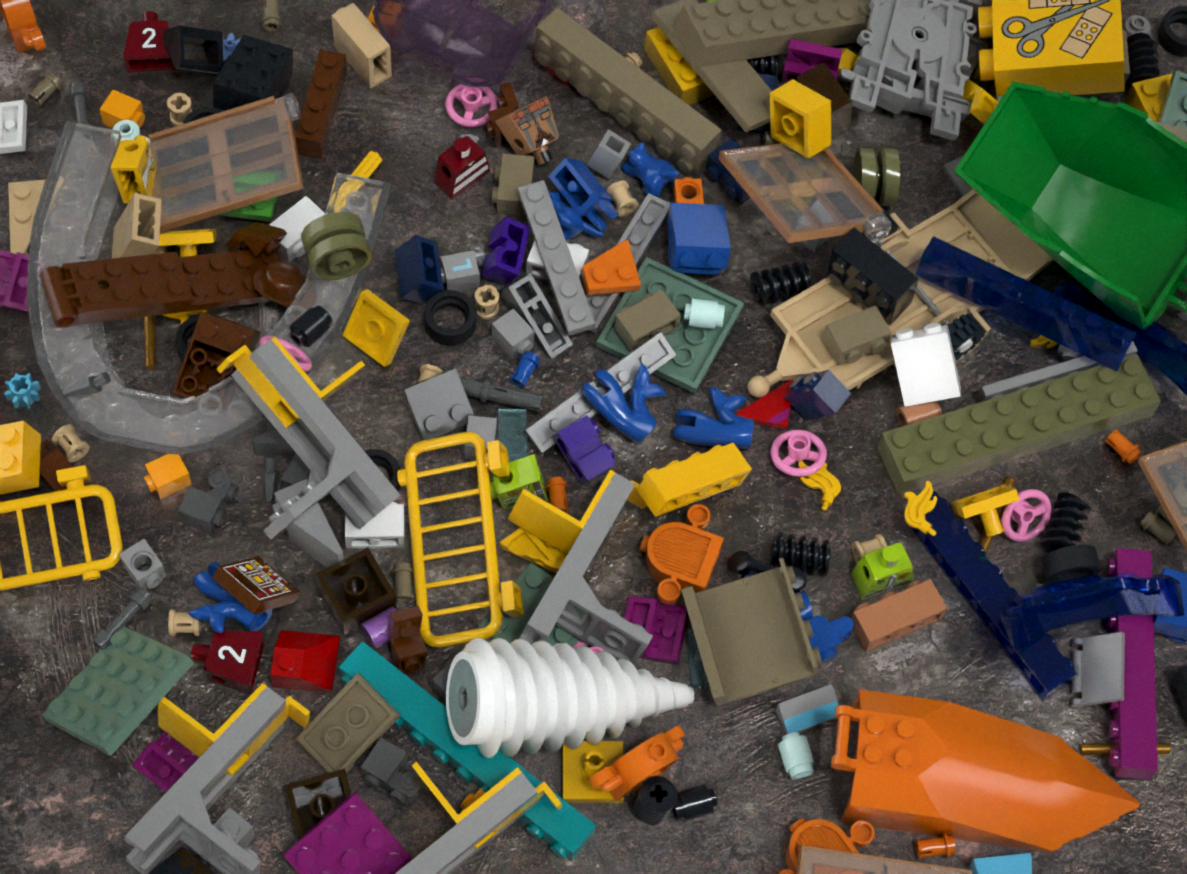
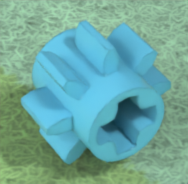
M15 373V377L11 381H5L8 391L4 395L7 401L12 400L15 409L19 406L29 409L34 401L40 400L36 391H39L41 387L38 381L32 382L33 379L30 373L26 376Z

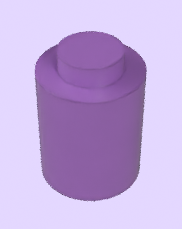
M390 607L361 623L363 633L373 649H377L390 642L388 625L390 612L396 611L394 607Z

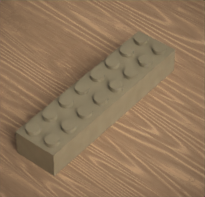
M718 0L683 5L673 27L694 67H702L788 53L790 39L828 47L856 43L861 31L866 30L871 11L867 5L870 0Z
M558 7L536 27L534 57L542 66L553 69L562 81L568 80V83L574 86L579 94L584 97L587 96L596 103L600 110L608 112L616 118L620 125L628 127L635 132L640 140L648 142L657 149L660 155L676 163L684 173H689L694 178H697L706 168L708 155L718 148L722 132L719 127Z

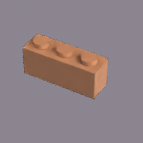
M931 579L921 582V580L914 581L906 586V590L899 593L895 591L888 592L880 598V601L873 604L865 602L854 609L851 617L854 623L853 630L865 652L943 619L948 608Z

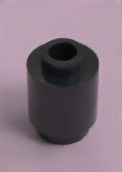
M319 305L315 308H309L289 327L291 331L290 337L293 342L298 346L310 347L330 329L329 325L333 322L330 314Z
M703 784L678 792V800L673 807L676 820L684 819L687 822L713 814V807L718 806L714 790L712 788L707 789L706 785Z

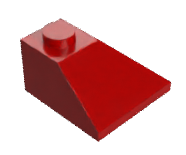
M281 630L274 648L270 673L273 688L332 693L340 636Z

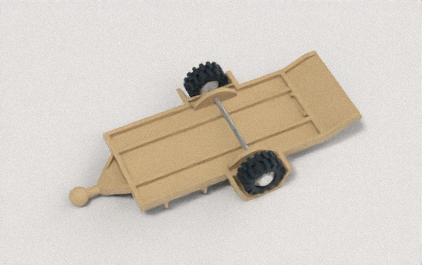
M974 189L953 205L910 230L895 212L889 215L883 208L881 220L887 225L886 229L862 232V234L919 278L912 303L891 325L887 323L892 332L887 347L875 354L872 352L865 354L854 363L845 362L837 365L823 340L826 325L868 309V307L863 303L856 302L851 297L850 292L842 286H836L827 277L771 310L770 316L785 333L786 338L776 370L765 377H752L748 382V391L753 397L761 398L767 395L770 386L780 380L781 382L794 380L799 376L804 377L813 372L818 373L825 370H830L848 390L854 387L859 389L862 382L892 364L896 367L891 346L892 335H896L897 331L911 328L913 331L922 330L924 326L932 323H940L941 326L942 324L948 325L956 361L973 351L991 330L979 312L1019 289L1051 264L1054 259Z

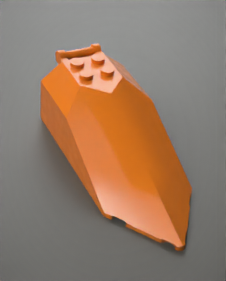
M859 689L852 707L847 705L836 707L835 717L838 719L835 755L831 757V767L837 770L854 772L851 795L842 815L841 823L853 825L855 822L863 820L869 822L873 828L942 837V834L946 833L947 836L952 835L957 840L1052 853L1060 849L1063 844L1076 838L1078 840L1118 820L1120 816L1130 811H1136L1139 807V801L1120 787L1119 784L1084 756H1081L1060 737L948 701ZM850 721L858 722L855 759L847 757Z

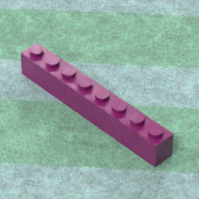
M1117 548L1112 558H1108L1106 564V573L1111 575V584L1107 588V601L1111 602L1107 626L1112 628V633H1125L1124 700L1109 702V710H1113V720L1110 722L1109 736L1114 738L1115 748H1112L1110 752V766L1114 767V777L1151 780L1158 771L1152 551Z

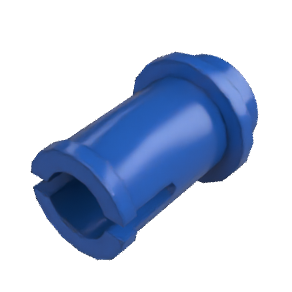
M525 351L524 354L519 356L520 362L509 378V381L519 388L526 387L534 369H538L540 366V358L530 351Z

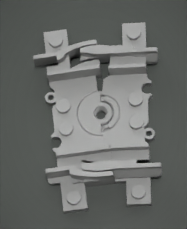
M870 0L867 4L871 11L866 30L861 31L857 37V43L863 48L852 65V71L842 68L836 76V80L840 85L850 89L849 97L853 101L852 106L872 113L875 106L878 105L895 114H900L903 110L931 117L930 134L955 141L959 136L960 122H963L971 114L970 108L972 103L961 99L964 93V84L970 77L963 75L960 70L967 72L971 66L967 60L969 39L975 34L977 28L969 21L978 12V7L982 6V0ZM915 33L919 34L922 39L916 37ZM913 60L916 61V71L911 69ZM916 75H918L922 79L919 81L917 86L913 88Z

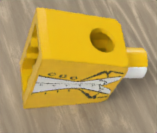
M143 135L136 136L134 140L120 141L111 164V171L123 203H129L134 193L152 197L157 167L150 147V139Z

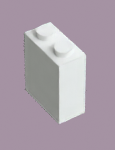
M932 323L924 326L922 330L913 331L911 328L897 331L896 335H892L891 346L904 406L961 396V386L948 325L941 326L940 323Z

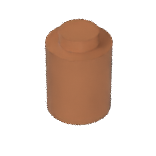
M936 401L902 406L896 410L900 427L942 414L941 408Z

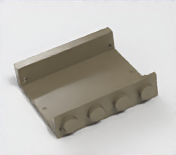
M779 558L781 567L695 593L693 586L681 589L712 696L717 707L820 675L817 665L823 664L818 647L812 648L809 638L814 636L809 619L803 621L800 612L805 609L801 593H794L792 584L797 582L792 565L786 567L783 558Z

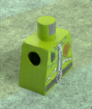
M535 454L509 462L510 476L499 478L492 472L494 481L490 482L491 499L498 498L503 509L513 508L523 489L544 501H548L543 477Z
M896 543L863 555L850 575L863 600L912 583L913 566L903 544Z

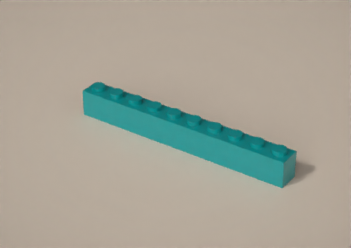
M363 641L339 666L340 682L344 686L357 673H360L401 714L393 726L396 728L402 726L409 732V737L421 747L426 745L433 751L432 755L437 761L443 765L448 763L455 768L456 775L465 783L469 784L472 782L478 788L487 792L517 767L534 788L542 783L512 758L506 756L500 749L492 758H486L482 755L477 745L459 744L454 739L450 730L446 706ZM555 792L553 793L563 805V808L559 811L547 796L544 795L540 798L541 801L522 815L519 820L527 826L526 830L531 836L537 840L544 839L551 845L550 849L555 855L561 859L566 857L572 862L595 835L596 825Z

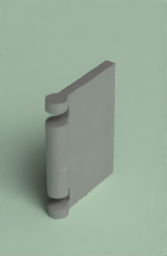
M1117 632L1087 638H1074L1072 646L1076 648L1083 647V650L1072 651L1071 694L1076 696L1082 695V699H1072L1071 707L1082 708L1083 706L1123 701L1125 633Z

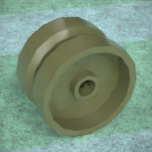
M858 147L854 158L853 177L874 200L876 196V200L881 207H894L897 203L900 185L898 149L896 147H882L876 156V152L872 147Z
M335 212L323 215L310 222L301 233L302 244L305 253L308 254L311 272L318 279L328 281L348 278L362 271L372 260V252L368 240L365 239V231L361 219L356 214Z

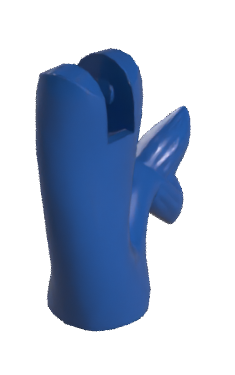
M641 363L634 381V388L631 392L629 409L618 381L606 370L598 369L593 375L608 392L602 396L594 387L586 382L581 388L583 394L594 408L619 431L635 443L642 441L657 423L646 406V399L664 396L666 394L661 386L650 383L649 371Z
M709 387L713 405L721 422L696 410L681 409L677 411L675 421L681 425L673 428V438L696 445L714 447L716 445L725 446L734 443L737 448L750 449L754 419L734 414V411L747 400L746 397L742 395L727 397L719 389Z
M213 562L208 566V573L201 571L194 576L195 586L206 596L220 602L215 605L201 606L188 612V614L196 620L209 621L211 628L215 632L223 633L226 618L235 620L248 631L256 632L271 618L272 609L253 614L227 590L222 589V586L213 579L218 566H221V564Z

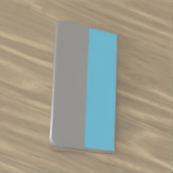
M832 684L779 703L776 713L787 735L793 732L800 733L837 719L835 712L839 704Z

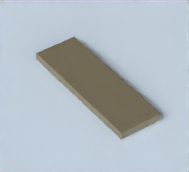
M680 0L653 11L651 15L653 21L746 133L770 122V92L772 90L747 60L694 67L673 25L683 5L697 4V0Z

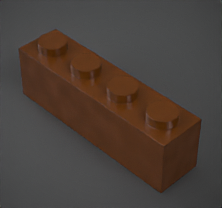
M321 49L319 51L295 132L298 155L317 159L323 158L347 75L346 54Z

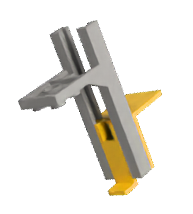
M275 336L257 348L253 353L246 345L242 346L219 365L217 371L220 374L232 365L237 368L231 376L310 469L306 487L268 518L272 523L263 531L270 540L329 493L359 529L400 496L399 492L323 402L341 389L365 366L362 360L321 391Z
M610 470L580 521L525 489L522 490L508 520L566 553L567 556L519 639L528 641L531 645L539 640L546 641L553 627L557 625L591 646L602 648L616 660L627 659L635 665L653 635L646 632L642 626L632 624L620 617L619 613L615 610L601 606L583 578V575L626 500L641 509L646 507L647 504L636 490L640 485L632 479L629 481ZM573 605L586 612L582 619Z
M262 683L213 734L166 697H163L158 703V726L197 755L199 759L125 835V842L135 846L126 856V862L140 873L148 874L180 840L222 874H260L261 862L258 855L247 847L243 849L235 843L234 837L225 829L218 830L213 826L207 810L284 729L285 720L288 717L305 728L309 724L310 711L292 697L288 696L284 699Z
M415 762L411 766L455 821L456 825L395 874H450L539 803L542 796L546 795L558 811L563 808V805L545 781L534 788L517 767L458 815L420 765Z

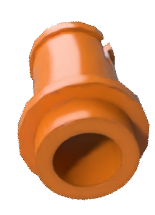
M1115 429L1105 440V443L1122 457L1124 463L1132 464L1142 453L1139 450L1140 446L1137 444L1133 445L1118 429Z
M552 477L547 480L545 490L549 492L550 504L568 513L569 507L565 490L568 484L564 481L563 477Z
M946 833L942 834V837L915 840V844L918 845L915 846L918 859L942 855L949 858L950 854L956 853L954 838L952 835L947 836Z

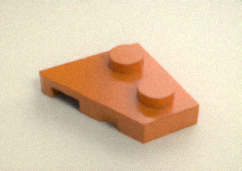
M624 240L588 262L580 271L587 295L639 291L641 287L628 240Z

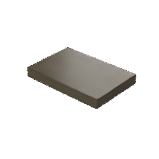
M357 673L304 728L295 740L327 773L345 769L347 774L400 718L401 714L360 673Z

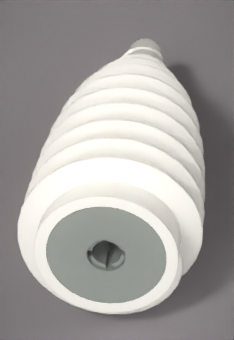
M475 638L465 646L462 652H459L454 657L449 669L446 686L447 717L454 739L461 745H477L482 755L486 758H492L499 748L508 757H513L517 754L520 747L528 755H534L540 750L542 745L548 752L554 753L560 749L563 742L568 748L574 750L580 747L584 738L591 745H597L602 740L605 731H607L611 738H618L623 732L626 723H629L633 729H636L641 724L643 718L649 716L656 718L659 713L687 707L688 704H692L694 701L692 687L685 683L669 681L664 677H653L646 669L637 670L627 659L616 660L606 651H600L595 654L590 648L585 646L573 649L566 643H557L551 646L546 641L540 640L531 645L523 639H516L509 643L505 639L497 638L488 643L482 638Z

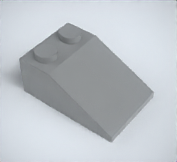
M307 479L274 492L276 504L272 505L274 513L306 487ZM316 503L280 532H286L292 543L327 568L344 560L343 551L319 503Z

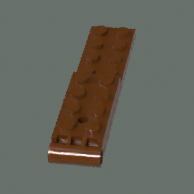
M251 250L178 257L177 252L64 263L62 267L51 266L43 269L39 276L55 325L64 328L77 324L271 302V300L262 297L256 291L253 284L254 274L264 265L281 260L278 250L273 254L268 255L264 253L255 257Z

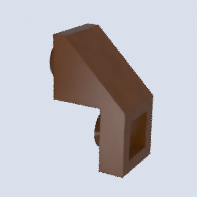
M510 82L500 85V96H497L499 109L488 111V122L484 123L487 137L493 139L496 147H500L506 138L495 120L518 109V101Z
M254 222L237 230L225 245L231 252L240 249H250L255 257L264 253L270 255L282 246L280 242L287 235V232L278 227Z
M47 439L41 444L40 475L53 492L67 489V486L62 487L58 483L56 471L72 468L73 466L59 449Z
M419 606L390 612L388 635L393 664L402 673L411 674L425 668L428 651L420 634L423 614Z

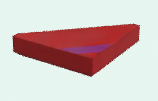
M789 380L737 412L736 415L754 419L755 425L786 430L791 404L784 397L791 390L789 386L793 380Z

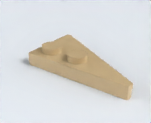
M62 178L8 183L11 253L17 254V252L28 255L27 250L32 240H36L45 223V217L50 214L53 208L52 202L58 191L63 189Z

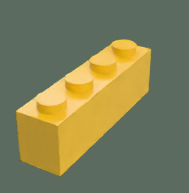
M734 443L725 446L716 445L708 452L702 454L696 452L686 460H674L661 469L655 467L648 470L643 475V481L636 490L653 515L657 517L740 486L752 468Z

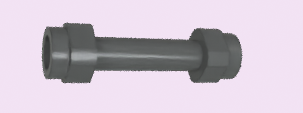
M77 81L69 85L70 97L75 105L77 119L75 134L78 143L87 144L93 140L91 124L88 123L85 100L88 99L85 83Z
M140 587L129 596L130 603L105 630L99 629L91 640L98 649L105 650L111 643L112 635L125 626L139 609L144 611L153 599L151 595Z

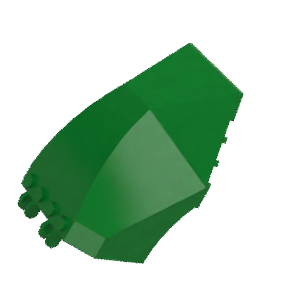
M1013 81L954 170L955 174L1120 318L1145 329L1162 316L1169 304L1173 308L1187 314V302L1174 296L1178 290L1187 296V284L1183 282L1187 276V142L1148 117L1147 113L1125 103L1118 102L1114 104L1099 101L1096 97H1091L1090 99L1071 95L1070 92L1058 93L1045 90L1044 87Z

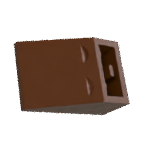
M200 312L173 393L227 412L239 386L231 376L237 368L232 365L221 374L217 371V368L228 356L244 345L253 353L261 331L211 313Z

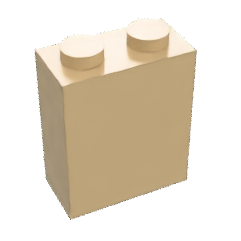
M354 3L338 9L332 15L334 47L339 53L346 54V61L370 89L392 77L391 48L389 43Z
M139 193L133 194L114 226L112 258L155 253L159 246L162 199Z

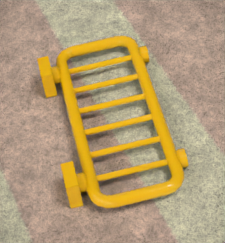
M462 432L414 443L405 455V469H400L397 472L400 486H406L416 606L420 607L423 614L420 634L424 643L431 647H446L468 643L475 638L485 640L493 637L502 625V610L512 618L524 616L521 587L513 581L501 582L502 592H500L489 470L499 478L510 476L508 449L499 440L487 442V452L485 441L474 432ZM471 443L475 447L476 461L420 472L416 470V458L422 452ZM477 466L479 488L419 500L417 478ZM479 494L481 516L421 527L420 505ZM482 522L484 544L424 555L422 533ZM485 550L487 572L426 583L424 561ZM487 578L489 601L434 611L428 610L427 589ZM490 606L491 621L484 628L435 636L430 631L429 617Z
M86 465L56 471L58 483L62 487L67 486L65 490L0 502V514L16 511L27 574L3 579L0 563V591L82 575L83 581L101 578L100 571L110 569L120 561L119 554L123 552V544L115 500L112 493L106 487L101 485H84L86 482H91L90 471ZM97 496L103 502L111 545V553L108 557L94 561L91 558L81 498ZM75 499L86 562L62 567L51 504ZM46 505L56 568L33 573L22 510Z

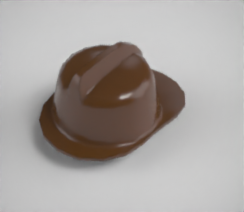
M274 261L269 265L259 268L254 274L253 284L256 291L268 300L298 312L313 308L317 302L318 294L315 286L300 273L299 268L289 261Z

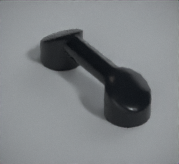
M746 551L735 552L728 562L730 572L737 577H744L750 571L762 573L778 568L777 566L752 559ZM792 567L797 580L796 583L792 584L794 592L804 591L807 586L806 576L801 569Z

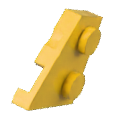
M521 527L500 541L502 550L556 574L567 556L566 553Z

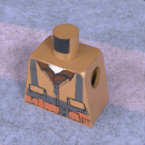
M547 96L495 120L516 155H526L532 152L538 165L553 159L547 144L558 139L559 133Z

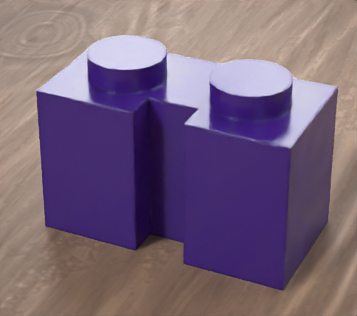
M505 217L492 227L488 247L493 249V251L485 256L481 273L482 277L505 286L520 275L530 230L529 226Z
M587 415L552 435L581 485L616 464L613 450L607 443L602 445L597 437L600 434L599 427L593 419L589 420Z

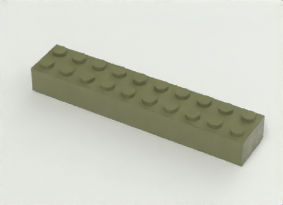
M1138 354L883 432L877 449L898 496H901L906 492L925 488L926 481H930L932 485L939 484L1151 417L1161 400Z

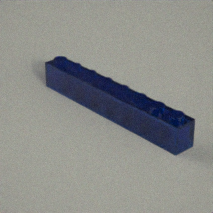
M934 236L924 250L915 274L1115 371H1118L1136 335V332Z
M934 491L930 500H933V497L936 496L937 502L934 509L925 515V520L933 525L932 529L936 531V535L924 534L917 528L910 527V529L1043 702L1072 682L1077 674L1073 663L1069 658L1064 657L1060 653L1054 638L1043 631L1036 615L1031 610L1026 609L1021 602L1019 593L1013 587H1009L1003 579V574L999 567L995 564L992 565L986 557L982 545L972 539L965 523L960 519L958 520L952 513L948 501Z

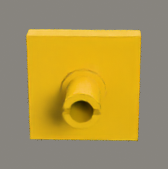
M199 229L160 232L159 246L177 245L180 246V257L196 256V245L200 243H214L217 240V230Z
M366 289L360 293L342 336L386 367L391 364L410 320Z
M1002 484L952 501L950 504L953 513L965 519L980 514L987 537L1004 532L996 508L1020 499L1017 489Z
M583 741L580 747L574 750L568 748L563 742V799L567 803H623L624 797L615 802L610 792H604L601 787L595 790L588 780L591 776L605 767L611 766L623 756V741H600L597 745H591L588 741Z

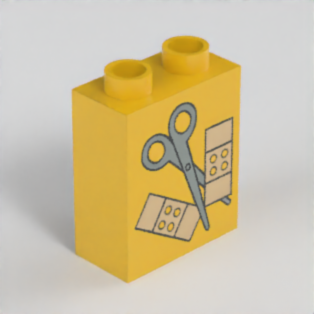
M992 0V6L978 7L980 38L993 37V49L979 50L981 81L995 80L996 98L999 95L1003 97L1013 81L1044 87L1045 90L1058 93L1070 92L1071 95L1125 92L1121 0Z

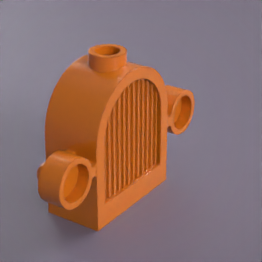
M0 0V11L17 53L33 48L36 52L46 49L45 41L38 28L30 1Z
M695 504L689 508L686 518L688 525L680 522L666 523L656 528L650 536L645 534L639 551L646 553V568L649 574L660 583L658 585L657 597L663 604H675L680 598L681 589L693 586L695 593L706 590L721 552L724 538L702 530L708 526L711 516L709 509L702 504Z
M680 725L666 733H659L623 755L611 766L600 770L588 780L595 790L601 787L604 792H610L616 802L640 788L643 781L649 777L660 776L680 759L676 752L683 748L682 738L686 734Z
M801 818L789 827L793 834L785 855L788 869H784L778 874L797 873L799 846L801 845L860 854L855 847L864 848L870 845L875 835L874 828L869 822L860 820L852 825L847 837L844 831L833 822L823 819L806 821L804 818ZM814 864L813 874L868 873Z

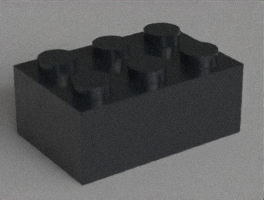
M243 35L213 82V107L227 111L274 96L277 100L292 75L293 49Z
M853 228L832 249L827 272L830 280L836 286H842L850 292L851 297L856 302L863 303L868 308L876 305L888 324L891 325L912 303L919 278L856 228Z

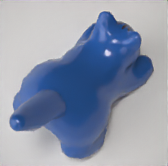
M640 142L637 147L629 151V162H624L621 165V170L624 174L641 179L643 183L642 192L645 196L648 193L656 197L660 196L663 186L668 183L674 184V180L679 178V171L675 170V167L669 161L660 160L650 155L646 151L643 142Z
M549 192L566 241L576 237L580 232L593 237L604 236L603 231L584 222L575 209L562 202L561 192Z

